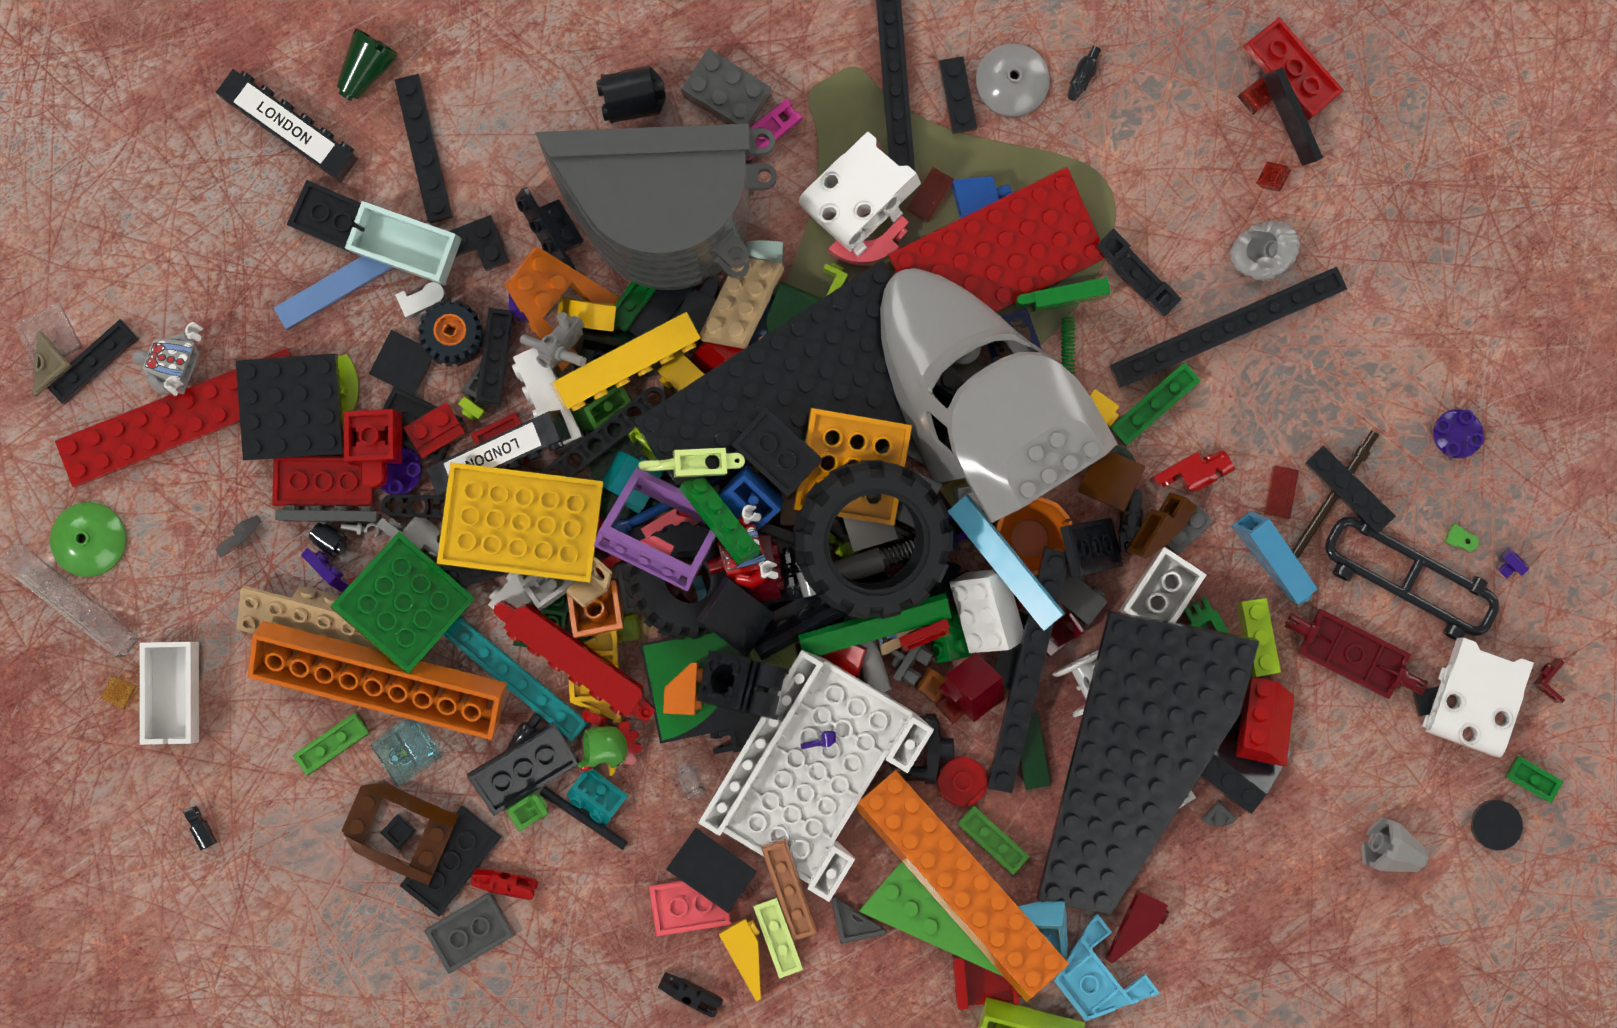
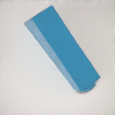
M1249 511L1231 525L1288 600L1299 604L1306 602L1312 597V593L1318 588L1269 518Z

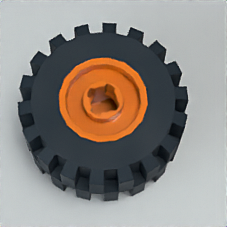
M445 300L444 304H440V302L434 303L435 307L433 309L429 307L426 310L427 314L425 316L422 315L420 319L421 325L418 327L419 339L424 351L436 363L440 365L444 363L447 367H452V364L461 366L464 361L470 362L472 360L471 357L479 353L478 349L482 347L483 330L478 315L475 311L471 310L469 305H462L461 301L456 300L455 303H451V300Z

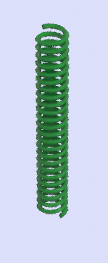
M1074 316L1061 319L1063 321L1061 323L1063 325L1061 327L1063 329L1061 331L1063 333L1061 335L1063 337L1061 338V364L1067 370H1075L1074 367H1066L1075 366V364L1066 363L1075 362V360L1067 359L1075 358V356H1067V354H1075V352H1066L1068 350L1074 351L1075 348L1066 347H1074L1075 344L1065 343H1074L1075 340L1065 339H1075L1076 337L1064 335H1075L1076 333L1064 331H1075V328L1065 327H1075L1076 325L1065 323H1075V320H1066L1074 319Z

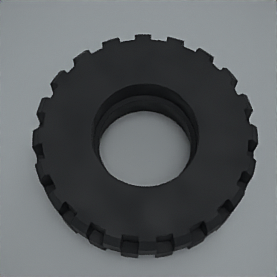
M681 522L677 526L673 524L667 525L662 530L654 532L651 536H656L674 546L670 554L671 557L693 562L709 530H707V525L698 523L696 526H692L690 522ZM718 538L715 539L701 566L708 579V592L702 600L696 603H686L676 599L668 591L663 579L634 565L631 566V570L628 573V582L630 583L629 597L634 599L636 604L634 609L638 615H643L646 619L644 623L651 628L653 625L659 629V634L664 636L670 634L674 636V639L684 640L686 637L697 639L703 635L713 633L699 623L697 618L723 578H728L726 570L711 575L706 560L721 556L717 545L719 542Z

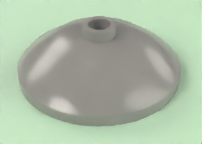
M1004 44L992 49L982 59L976 74V88L982 102L991 111L1005 117H1020L1033 112L1044 101L1050 84L1048 67L1043 58L1030 47L1021 44ZM1015 72L1019 75V78L1012 79L1010 74Z

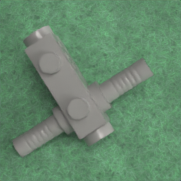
M565 312L559 313L557 315L559 325L551 334L543 337L542 340L523 334L520 338V343L537 349L539 355L536 360L544 368L549 366L555 368L557 364L564 360L580 367L586 364L585 357L569 351L583 335L582 328L584 323L577 316L569 317Z

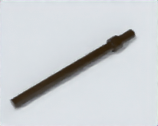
M1370 430L1361 446L1358 445L1352 453L1353 458L1347 465V468L1353 474L1362 461L1365 462L1370 455L1369 450L1379 437V434L1373 430ZM1332 490L1292 549L1297 559H1299L1339 498Z

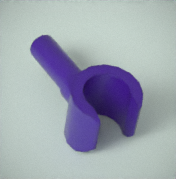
M822 731L821 739L801 743V749L816 746L830 747L836 741L835 731Z

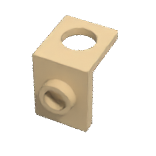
M594 557L591 583L577 581L567 588L566 593L582 607H585L608 591L612 571ZM596 567L603 572L604 579L598 575Z

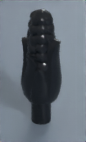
M1092 46L1088 56H1084L1077 64L1074 75L1069 82L1071 84L1067 95L1069 100L1076 101L1082 91H1086L1088 83L1097 70V58L1101 52L1100 48Z
M534 712L528 722H522L518 726L507 749L537 732L536 727L542 720L538 713Z

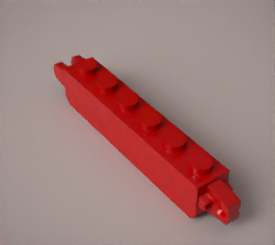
M501 600L499 603H496L497 605H494L493 612L500 620L506 623L503 628L507 630L506 635L516 642L521 640L528 645L527 650L537 657L542 655L549 660L547 664L558 672L563 670L570 675L568 679L577 686H585L590 690L589 694L598 701L603 699L609 703V708L619 716L624 714L627 717L631 714L645 722L654 714L655 709L652 704L643 696L644 687L641 683L578 638L574 639L571 633L532 605L526 603L521 604L517 608L505 600Z

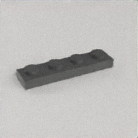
M284 505L283 510L275 511V520L283 522L378 523L381 520V513L374 511V507H359L358 511H349L347 506H334L333 511H324V506H308V510H299V506Z

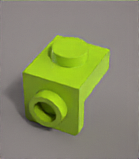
M832 263L831 266L825 264L823 268L824 273L835 278L827 295L843 286L848 278V274L844 273L845 269L835 263Z

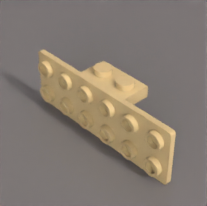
M243 586L240 590L237 629L253 634L264 620L377 649L330 608L339 597L336 593L315 590L309 586H299L292 597L248 586Z

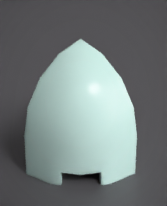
M757 240L744 243L748 249V258L782 263L783 242Z

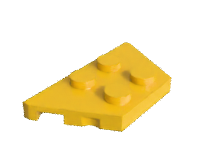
M617 630L598 634L583 642L619 668ZM569 680L571 703L588 708L591 712L598 715H604L613 719L616 723L622 722V716L614 713L609 708V703L603 699L601 701L596 700L589 694L590 690L583 685L577 686Z

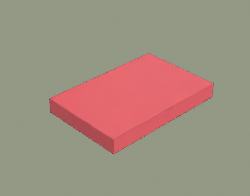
M681 880L649 885L656 937L732 924L730 912L729 914Z

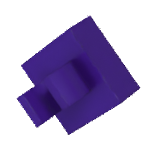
M1510 547L1502 553L1503 559L1506 562L1498 569L1505 578L1512 575L1515 570L1521 576L1529 570L1528 564Z

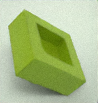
M465 396L458 403V405L464 408L461 413L472 421L475 418L483 421L488 414L487 411Z

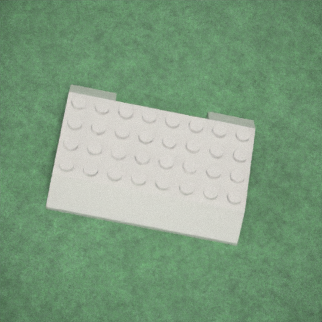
M801 650L790 668L789 674L786 675L783 681L781 691L778 692V696H780L776 710L778 719L773 720L761 717L698 823L719 836L724 832L764 856L761 849L763 844L786 838L799 878L809 884L808 890L830 902L855 861V857L836 838L884 759L886 758V761L908 773L933 733L934 728L912 710L830 661ZM822 731H835L836 741L830 747L816 746L801 749V743L821 739Z

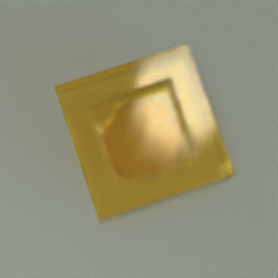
M111 676L100 699L121 709H126L137 686L116 676Z

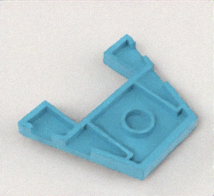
M1097 913L1090 920L1069 953L1068 958L1065 959L1069 965L1053 978V981L1085 1021L1160 993L1146 974H1142L1123 989L1092 950L1093 947L1112 933Z

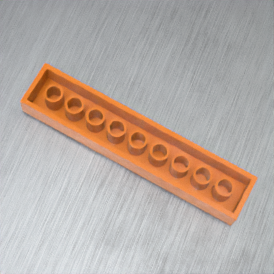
M264 620L252 636L247 678L489 740L493 739L500 725L507 687L506 682L424 661H419L408 674L377 649Z
M896 770L857 803L856 810L1026 1002L1031 1000L1069 965L1064 957Z

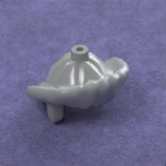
M1272 220L1252 225L1234 241L1233 247L1230 250L1231 262L1237 271L1256 280H1273L1281 276L1296 261L1300 248L1299 236L1295 229L1282 221L1275 222Z

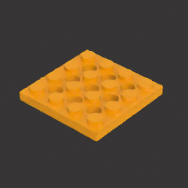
M811 408L805 442L822 458L827 455L832 456L835 464L832 469L824 470L820 462L798 486L793 508L801 510L806 500L805 496L813 485L826 478L830 471L847 464L850 460H857L858 462H861V460H881L898 464L905 468L912 425ZM831 430H835L839 434V440L834 445H829L825 440L826 433ZM859 434L863 437L864 444L859 449H853L850 440L854 435ZM879 439H886L889 443V448L885 453H878L875 449V444ZM880 494V498L876 503H869L865 495L848 503L837 516L894 526L899 500L889 495Z

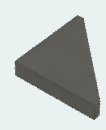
M835 896L831 898L840 944L886 935L885 929Z

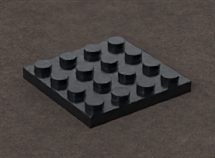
M338 354L236 360L243 461L344 454Z

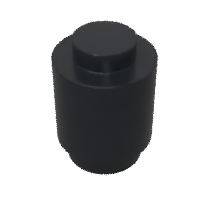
M320 522L313 527L308 537L314 546L332 557H335L337 554H343L348 546L346 542L347 536L330 525H323Z

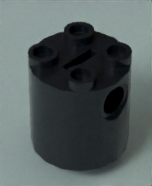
M650 65L627 69L614 74H602L601 79H598L596 82L599 97L604 96L605 104L601 107L604 121H610L611 124L623 120H635L660 115L666 100L663 79Z

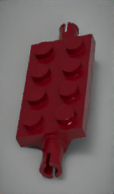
M1322 609L1318 610L1311 623L1296 616L1294 613L1288 616L1287 619L1290 621H1286L1284 627L1304 636L1302 645L1297 653L1302 657L1386 699H1390L1395 688L1401 685L1416 692L1418 695H1422L1426 690L1421 687H1427L1428 681L1409 673L1407 669V662L1411 656L1410 653Z

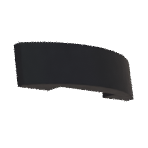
M1113 228L1096 245V248L1115 272L1145 302L1165 317L1182 298L1147 267L1129 248L1131 245Z

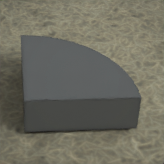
M1217 801L1204 814L1201 820L1212 826H1225L1233 823L1237 818Z

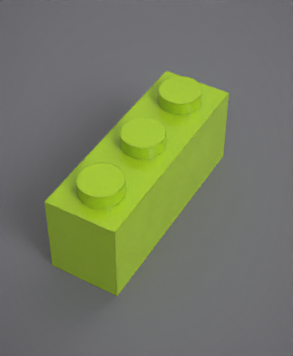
M1267 598L1236 603L1242 636L1255 638L1259 641L1251 671L1253 677L1281 673Z

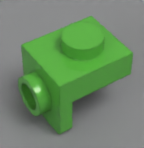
M532 793L505 811L517 831L520 832L538 819L546 817L548 813L545 809L548 806L541 795L537 796L535 793Z

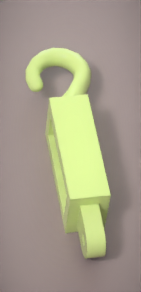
M726 448L674 450L672 452V459L640 461L638 466L643 471L673 470L674 478L726 475L728 469L741 468L745 463V459L740 453H726ZM715 455L719 458V467L717 469H709L706 466L705 459L707 456Z

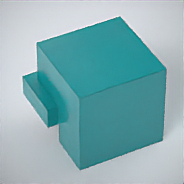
M618 451L602 479L604 482L603 488L619 497L635 468L640 469L638 466L639 462L648 460L642 457L637 460L629 454ZM664 470L644 472H648L660 479ZM634 489L624 506L640 514L650 496Z

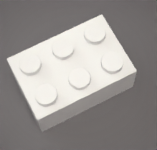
M1163 547L1155 554L1119 611L1125 614L1176 623L1207 574Z
M994 569L966 572L949 582L969 653L1010 650L1021 643L1024 630L1014 594Z

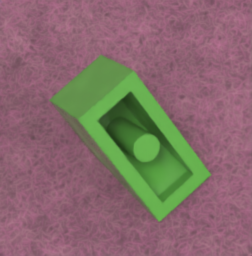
M614 384L607 388L608 394L596 400L591 396L585 406L574 412L570 409L581 431L595 430L631 402L623 386L617 388Z

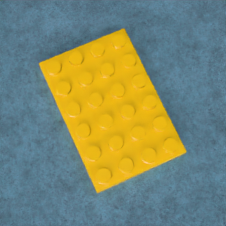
M450 462L437 564L591 583L595 552L594 543L597 537L604 482Z

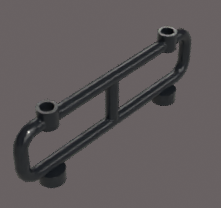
M1343 517L1338 520L1327 537L1325 549L1328 557L1337 563L1332 571V574L1348 582L1351 581L1354 573L1446 622L1447 625L1443 630V634L1453 640L1463 638L1465 633L1472 636H1481L1491 628L1500 606L1496 595L1486 588L1488 582L1484 579L1474 576L1470 580L1381 531L1376 535L1363 521L1354 517ZM1345 527H1353L1359 533L1371 537L1414 560L1401 587L1336 551V542ZM1425 566L1466 588L1470 593L1486 599L1489 603V609L1482 623L1478 626H1473L1411 593L1410 591L1422 567Z

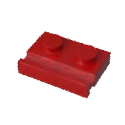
M447 402L403 427L422 459L427 458L466 435Z

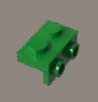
M957 608L950 609L952 618L946 619L950 633L931 641L932 653L936 663L967 658L974 654L969 653Z

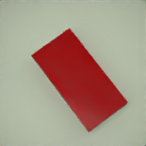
M1280 17L1243 47L1266 74L1281 67L1284 68L1308 121L1344 91Z
M305 456L273 459L272 506L374 507V488L362 483L361 466H353L344 462V457Z

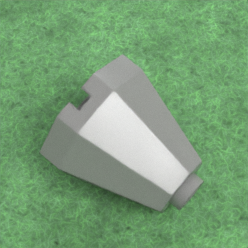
M1380 817L1368 828L1366 835L1370 836L1369 841H1363L1361 846L1363 864L1380 871L1418 872L1426 866L1428 862L1427 849L1400 823Z

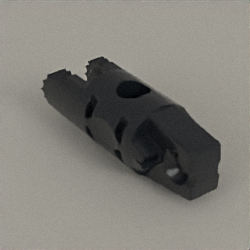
M1135 489L1125 513L1122 511L1120 513L1118 531L1120 552L1128 553L1126 550L1142 525V496L1139 489Z
M667 972L664 973L658 985L660 990L673 997V999L712 1018L716 1016L717 1008L723 1003V999L720 996L685 978H680Z

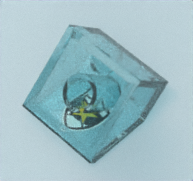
M406 719L393 726L370 745L397 787L442 757L437 745L426 732L423 723L411 719Z

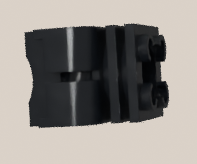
M709 650L697 701L736 712L777 720L776 710L780 698L778 692L782 689L785 674H789V669L759 662L747 657Z

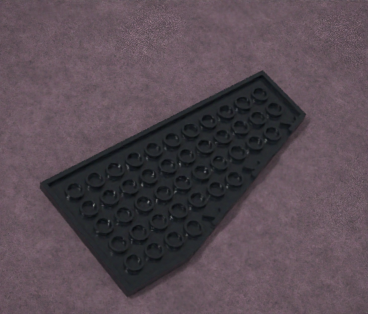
M884 260L870 267L633 421L634 425L658 460L672 459V452L674 450L726 448V453H740L731 444L765 407H768L804 441L806 439L811 408L907 424L893 389L881 340L880 308L884 289L893 276ZM951 365L941 374L936 384L957 391L964 382L954 366ZM828 431L825 435L826 442L829 445L836 444L839 440L837 431ZM859 434L854 435L851 438V440L857 439L862 436ZM715 455L707 456L705 459L706 466L709 469H717L719 467V458ZM744 457L745 463L741 468H744L747 464L749 466H753V464ZM665 470L675 486L680 485L683 482L690 480L692 478L701 479L709 477L698 476L674 478L673 470Z
M1108 611L1036 897L1039 902L1062 901L1065 902L1067 907L1107 914L1113 912L1239 717L1259 645L1257 639Z

